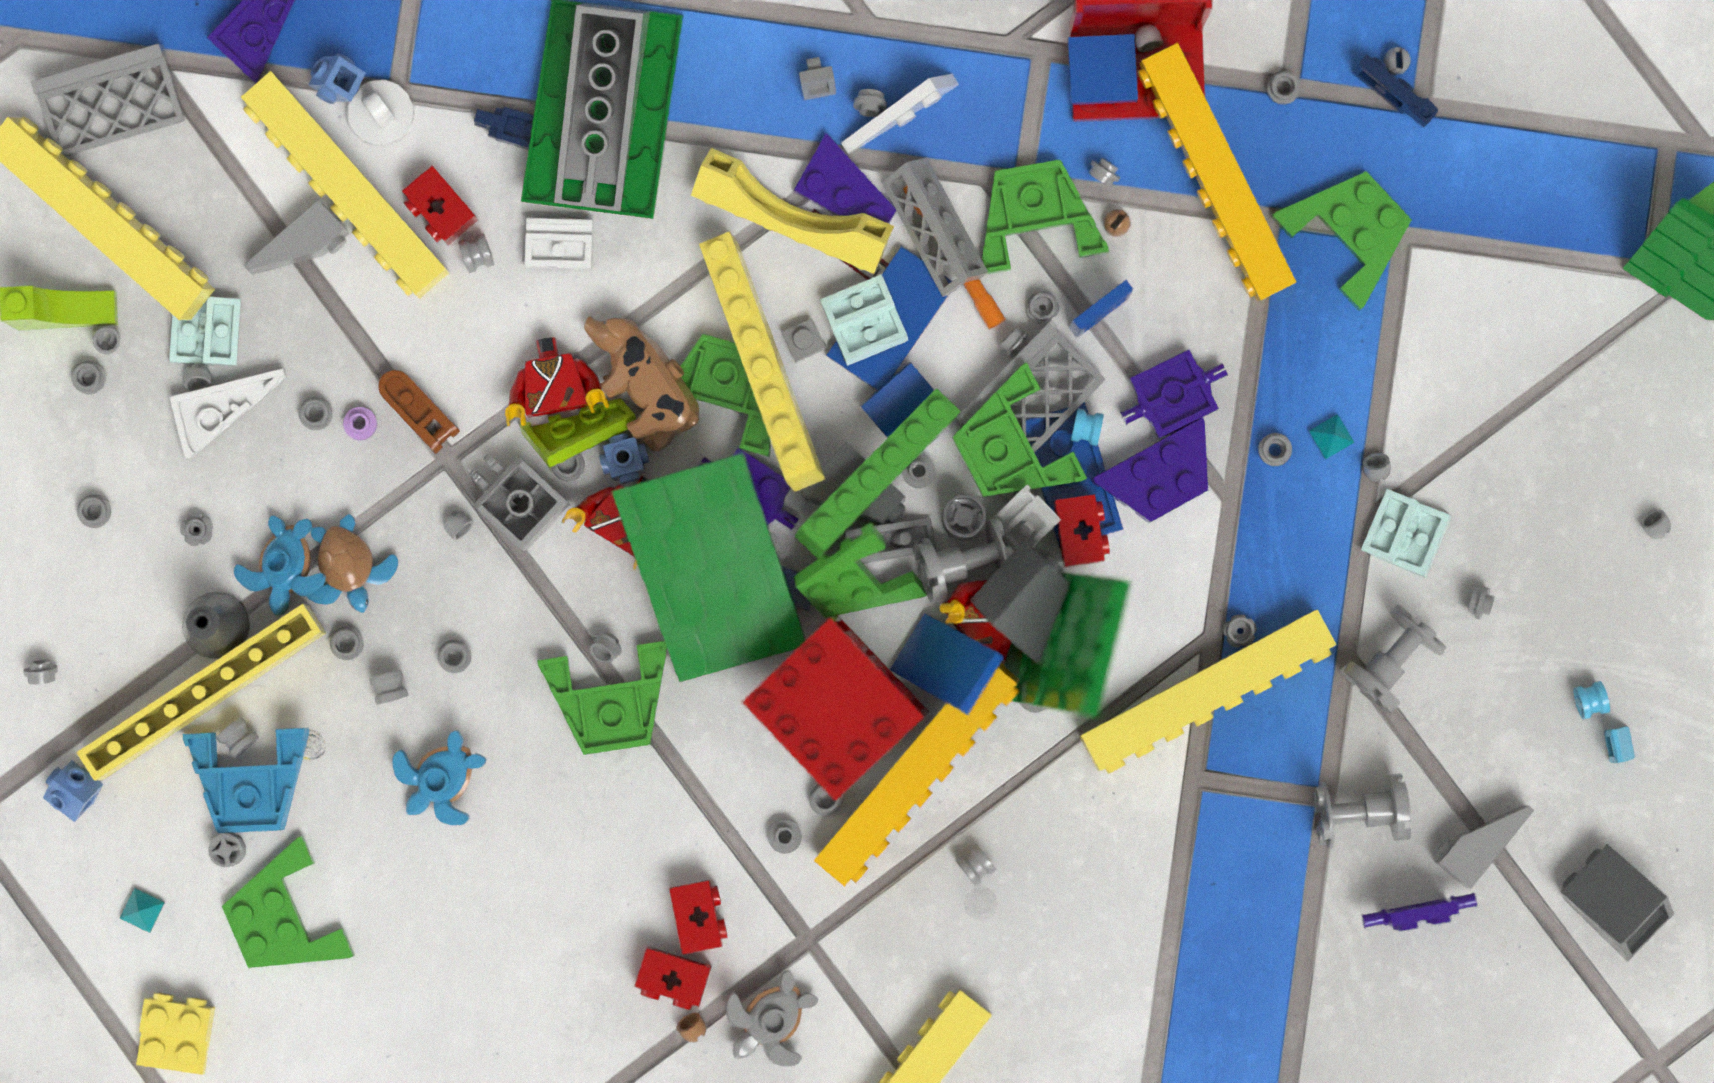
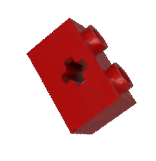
M433 166L429 167L402 190L408 198L403 204L415 218L421 214L429 224L425 229L437 243L443 239L449 246L478 221L474 213ZM435 201L438 204H443L444 212L440 215L436 211L433 212L434 209L431 204Z
M1095 494L1055 500L1053 502L1055 514L1061 519L1057 523L1063 568L1103 563L1105 561L1104 555L1110 554L1107 534L1101 535L1099 522L1105 521L1102 501L1096 502ZM1079 522H1083L1085 527L1091 528V532L1086 535V540H1082L1079 534H1074V530L1079 527Z
M705 880L669 888L682 955L722 947V939L728 938L724 918L718 919L715 906L721 905L718 885L711 886V881ZM700 906L702 912H708L709 917L704 920V925L699 926L696 920L692 921L690 915L696 911L695 907Z
M648 946L634 987L641 989L640 995L659 1000L660 995L672 998V1005L691 1010L693 1005L699 1007L712 966ZM672 971L678 972L677 978L682 980L681 985L676 984L672 989L667 987L668 981L664 980L663 976L670 975Z

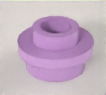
M356 407L345 415L343 421L344 430L348 436L355 440H366L375 433L377 419L369 409ZM359 417L364 418L366 421L365 427L362 429L354 427V421Z

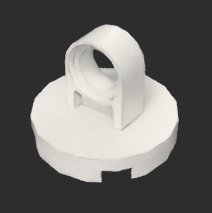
M387 80L370 81L360 86L357 94L349 102L348 121L353 132L367 144L383 147L394 145L402 141L412 128L411 124L414 119L413 103L408 93L396 83Z

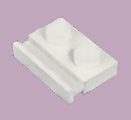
M526 218L524 265L526 268L592 269L593 220Z
M1028 484L994 517L1000 518L1004 529L1002 540L1008 546L1010 545L1013 551L1024 540L1033 547L1061 520L1039 496L1034 497L1028 491L1031 488Z

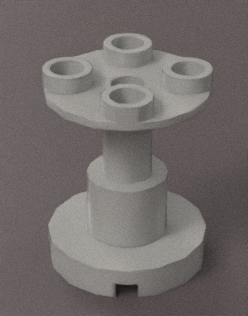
M999 517L986 520L988 544L962 552L958 546L936 552L928 538L914 541L915 561L922 559L918 573L925 593L934 606L947 602L946 584L968 577L967 571L991 563H995L998 570L1013 553L1011 546H1005L1003 543L1004 529Z
M1396 605L1390 611V615L1405 631L1385 654L1378 651L1364 669L1356 663L1348 661L1340 670L1346 680L1353 686L1356 684L1366 698L1385 712H1390V714L1395 711L1400 702L1389 690L1405 673L1401 666L1415 649L1422 644L1432 652L1442 655L1447 648L1436 638L1437 634L1434 630L1423 622L1417 625L1411 620L1413 618L1412 615L1400 605Z
M1402 773L1386 775L1385 792L1362 794V801L1340 804L1330 803L1326 783L1320 782V785L1316 786V792L1312 793L1314 811L1321 814L1320 825L1317 826L1319 845H1327L1328 848H1333V824L1364 821L1366 827L1390 825L1395 841L1410 839L1411 828L1405 829L1404 823L1411 821L1410 803L1406 783L1401 782L1403 780Z

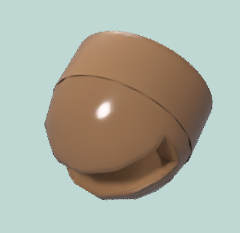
M1115 209L1106 215L1103 225L1109 235L1120 237L1127 233L1131 221L1125 211ZM1120 214L1124 219L1114 230L1110 226Z
M694 1012L684 1016L677 1024V1031L688 1042H698L697 1038L700 1035L704 1037L706 1034L705 1022L698 1013Z

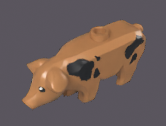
M591 316L586 319L584 325L586 333L599 348L609 352L611 356L612 370L609 374L603 376L604 382L600 383L602 390L609 398L627 391L633 402L644 409L635 421L626 424L634 438H644L643 441L652 451H661L670 445L675 435L692 429L699 422V406L681 378L684 375L682 367L674 359L669 360L662 348L640 330L634 321L624 318L598 321Z

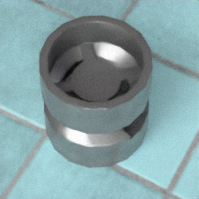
M961 494L953 497L947 502L942 513L944 530L956 540L965 541L974 538L980 533L986 521L984 505L972 495Z

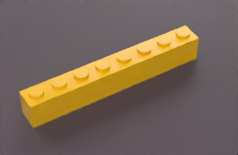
M1176 43L1142 60L1139 63L1142 69L1137 71L1140 80L1146 89L1151 87L1156 97L1152 101L1154 108L1161 119L1166 117L1171 127L1167 131L1168 136L1176 149L1181 147L1186 157L1182 161L1183 166L1190 178L1196 177L1201 189L1197 190V194L1205 208L1211 207L1216 217L1212 220V224L1220 238L1225 236L1230 246V249L1226 250L1231 263L1235 268L1240 266L1245 276L1241 282L1247 295L1250 298L1255 296L1256 300L1260 301L1297 283L1179 44Z
M1000 663L968 715L946 703L818 854L814 862L844 887L850 880L857 883L868 870V867L864 864L872 854L878 858L890 844L885 838L893 829L899 833L911 819L907 814L914 804L920 808L933 793L928 789L936 779L942 783L954 769V766L950 764L957 754L964 757L976 743L971 738L980 728L985 732L998 717L993 711L1000 703L1007 706L1017 695L1019 690L1015 686L1020 679Z

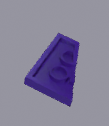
M242 0L207 39L256 84L295 0Z
M826 133L794 188V192L836 216L865 213L890 224L896 213L895 207Z

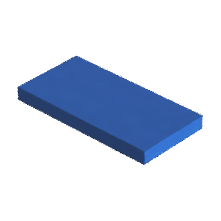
M902 246L883 272L882 277L893 299L909 341L848 366L837 341L826 355V357L876 391L894 376L949 296L942 297L924 261ZM944 276L948 284L952 282V280Z
M1084 402L1079 407V409H1084L1086 413L1089 414L1086 403ZM1069 407L1050 413H1064ZM1076 410L1035 452V455L1040 465L1045 467L1074 452L1087 479L1079 482L1042 487L1041 490L1045 503L1055 513L1053 503L1055 500L1095 494L1096 502L1102 501L1105 521L1099 522L1101 535L1121 531L1123 526L1114 496L1100 486H1095L1090 480L1106 471L1099 446L1090 445L1085 440L1071 441ZM1045 418L1026 419V437H1041L1046 432ZM1049 418V427L1058 418ZM1079 522V527L1074 530V534H1079L1082 540H1086V535L1091 532V528L1085 527L1083 522ZM1056 524L1053 527V530L1058 543V547L1060 549L1058 529Z
M924 613L891 666L890 671L968 715L1001 663L1003 656Z

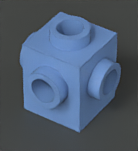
M344 55L323 56L312 67V78L308 86L318 91L316 96L329 104L351 102L357 94L360 83L366 73L354 66V61Z
M628 434L609 438L610 444L603 445L605 454L599 455L603 473H610L614 481L620 480V484L639 480V474L646 472L644 464L649 463L645 444H638L637 439L634 437L629 438ZM622 451L629 453V460L626 463H619L617 461V455Z
M71 760L63 769L57 767L49 775L45 782L49 786L43 799L49 802L54 809L62 812L75 822L94 804L104 784L100 781H94L86 769Z

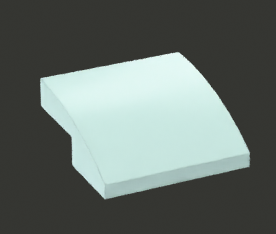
M882 274L820 299L847 366L909 341Z
M209 297L191 320H178L172 315L169 363L236 366L241 299Z
M1386 489L1361 550L1378 559L1426 578L1451 520V515Z

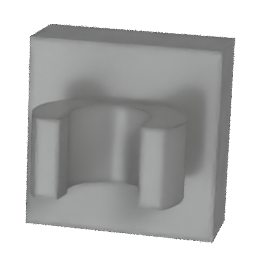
M819 57L806 59L808 71L799 72L804 100L836 94L832 66L822 68Z

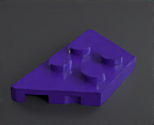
M1204 419L1196 420L1091 478V482L1114 496V499L1122 505L1135 511L1136 515L1148 523L1208 491Z

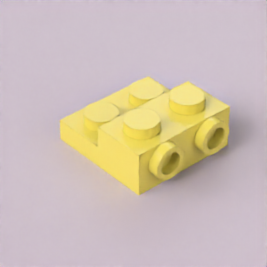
M154 992L153 998H145L139 1028L141 1037L136 1065L200 1075L205 1074L215 1007L206 1006L207 1000L187 997L186 1003L173 1001L174 995Z

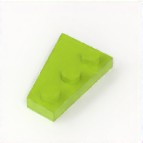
M621 398L608 401L609 407L607 409L604 403L595 404L593 407L595 413H591L589 407H584L579 411L578 415L561 418V415L557 414L548 417V423L532 427L531 422H527L525 426L519 424L524 438L550 468L587 449L595 447L597 444L615 435L625 432L628 429L626 424L635 421L636 416Z

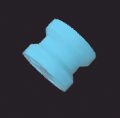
M1078 408L1071 441L1085 440L1090 445L1097 446L1104 414L1097 412L1091 415L1087 414L1084 409Z
M1601 681L1593 682L1591 687L1588 688L1579 686L1573 689L1576 707L1583 720L1591 718L1593 713L1606 714L1610 712L1609 698Z

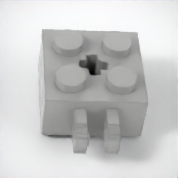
M487 454L483 458L485 464L492 471H496L500 477L490 485L479 471L473 469L468 474L486 491L473 506L525 553L570 504L520 457L505 470ZM518 497L522 500L525 497L529 498L527 502L529 508L525 512L522 510L519 513L515 512L517 508L515 500Z

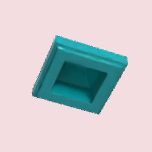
M1338 414L1309 430L1325 460L1355 443Z
M134 888L120 919L151 933L165 902Z

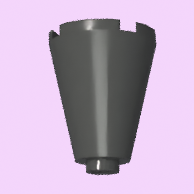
M211 592L196 598L187 608L182 624L183 634L188 645L199 655L212 659L221 658L244 643L250 631L249 619L244 605L235 597L221 592Z

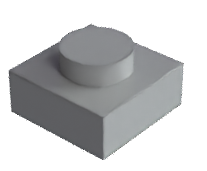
M812 318L782 331V335L795 363L826 349Z

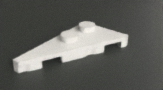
M953 74L928 78L841 142L847 153L850 154L896 124L899 127L904 126L916 117L915 112L923 107L928 108L938 102L942 95L958 86V82Z
M282 368L171 396L170 401L184 458L188 460L196 456L287 378L285 369Z

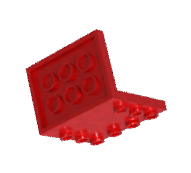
M1212 0L1075 1L1069 22L1070 37L1134 34L1135 36L1139 27L1144 24H1151L1157 27L1161 33L1163 44L1155 50L1139 52L1135 43L1136 72L1142 69L1139 64L1142 60L1178 43L1205 96L1202 30L1213 8ZM1138 72L1137 102L1072 105L1073 122L1161 118L1152 103L1156 97L1151 87L1147 89L1144 87Z
M839 615L829 618L742 701L745 707L834 801L841 797L930 712Z

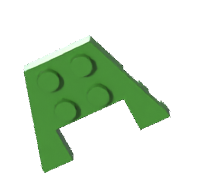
M1061 160L995 171L982 261L988 271L986 275L1011 270L1005 236L1073 225L1079 258L1109 253L1106 241L1102 238L1095 221L1086 209Z
M1367 171L1276 211L1271 216L1290 238H1293L1315 216H1318L1361 262L1363 267L1339 289L1358 311L1368 301L1412 220Z
M702 334L681 364L684 375L681 378L696 400L749 415L739 448L770 457V437L736 344Z
M1027 363L1021 365L952 437L982 497L1021 491L1027 484L1031 487L1030 489L1087 479L1074 452L1042 467L1016 419L1010 405L1040 390Z
M872 523L861 528L862 535L852 541L851 538H847L840 543L841 549L828 558L827 555H823L794 576L798 590L824 618L927 596L921 580L913 571L881 584L861 562L860 559L886 549L884 537Z
M665 641L637 645L641 680L573 690L568 656L537 660L538 666L583 755L651 745L667 653Z
M303 836L296 838L222 906L248 968L347 959L355 956L343 928L312 942L308 937L284 881V877L315 864Z

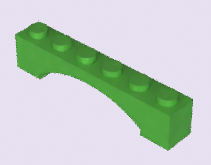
M936 388L798 529L794 537L817 559L822 557L881 493L943 433L961 411Z

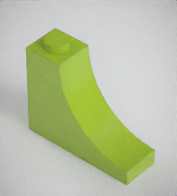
M33 285L0 287V321L19 331L118 325L117 292L114 290L62 291L43 289Z

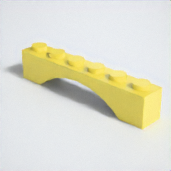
M713 148L709 150L700 166L691 196L702 200L706 204L719 207L737 217L747 219L763 226L767 230L775 231L793 239L797 243L810 246L828 256L838 258L854 265L858 269L866 270L873 274L883 257L894 228L893 225L865 213L850 216H829L797 208L781 200L763 187L741 160Z

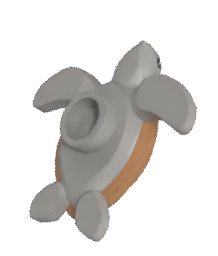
M789 970L782 973L779 986L769 988L758 994L749 1003L746 1011L743 1009L738 995L731 993L725 1001L727 1019L732 1026L744 1028L745 1031L734 1043L732 1050L734 1058L740 1059L750 1056L755 1052L759 1044L763 1045L768 1060L773 1064L779 1066H795L798 1064L802 1056L799 1053L785 1049L781 1043L788 1040L797 1030L802 1015V1008L814 1007L818 1002V997L807 992L801 994L800 990L794 986L795 978Z

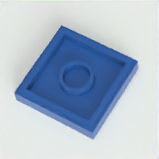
M1134 34L1068 37L1071 105L1138 101Z
M1124 280L1075 318L1069 327L1075 337L1083 335L1127 301L1133 292L1132 286L1127 280Z
M909 362L863 402L860 407L888 438L934 389L913 364Z

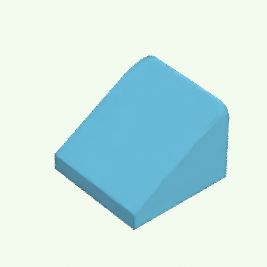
M1629 727L1605 730L1604 735L1609 761L1611 763H1621L1633 760L1635 754Z

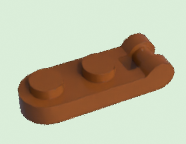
M391 370L383 374L378 385L379 393L383 399L437 454L443 448L442 444L450 436L454 438L460 430L404 372ZM436 420L441 427L432 435L426 428Z

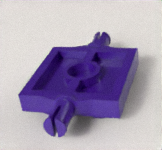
M1189 349L1131 377L1129 381L1137 395V405L1120 412L1122 418L1135 413L1123 420L1124 423L1128 425L1144 416L1150 422L1159 439L1217 411L1219 408L1212 396L1211 383L1228 376L1226 370L1213 375L1225 368L1224 365L1220 363L1204 372L1197 365Z
M738 447L733 456L744 453L767 524L769 525L777 520L792 531L795 525L786 520L785 517L795 524L799 518L783 509L785 498L790 492L791 487L782 475ZM704 457L701 462L708 464L712 461Z
M1475 893L1456 897L1452 895L1450 899L1443 898L1387 910L1381 909L1379 912L1361 914L1364 928L1384 924V926H1392L1393 930L1398 931L1418 928L1417 922L1425 920L1426 924H1443L1451 922V915L1459 914L1460 909L1477 907V899Z

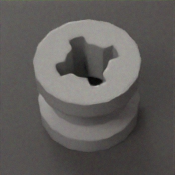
M484 234L478 235L476 240L470 242L466 240L459 242V247L469 273L475 272L477 267L483 265L487 267L494 265V260Z
M402 670L385 673L369 679L371 686L376 689V705L409 696L407 689L402 686Z
M240 717L219 733L216 739L220 743L227 745L229 754L234 759L250 748L259 739V736L255 732H250L246 727V721L243 717Z
M233 833L218 835L209 845L211 861L220 867L235 866L244 859L246 854V845L243 839Z
M977 844L971 847V851L967 856H960L955 860L975 886L981 883V878L985 874H992L997 870Z

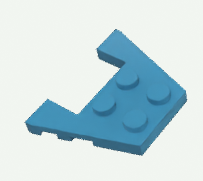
M309 728L276 729V765L218 767L216 732L183 734L185 747H189L194 760L191 763L195 774H199L205 790L203 796L217 833L285 830L309 736Z

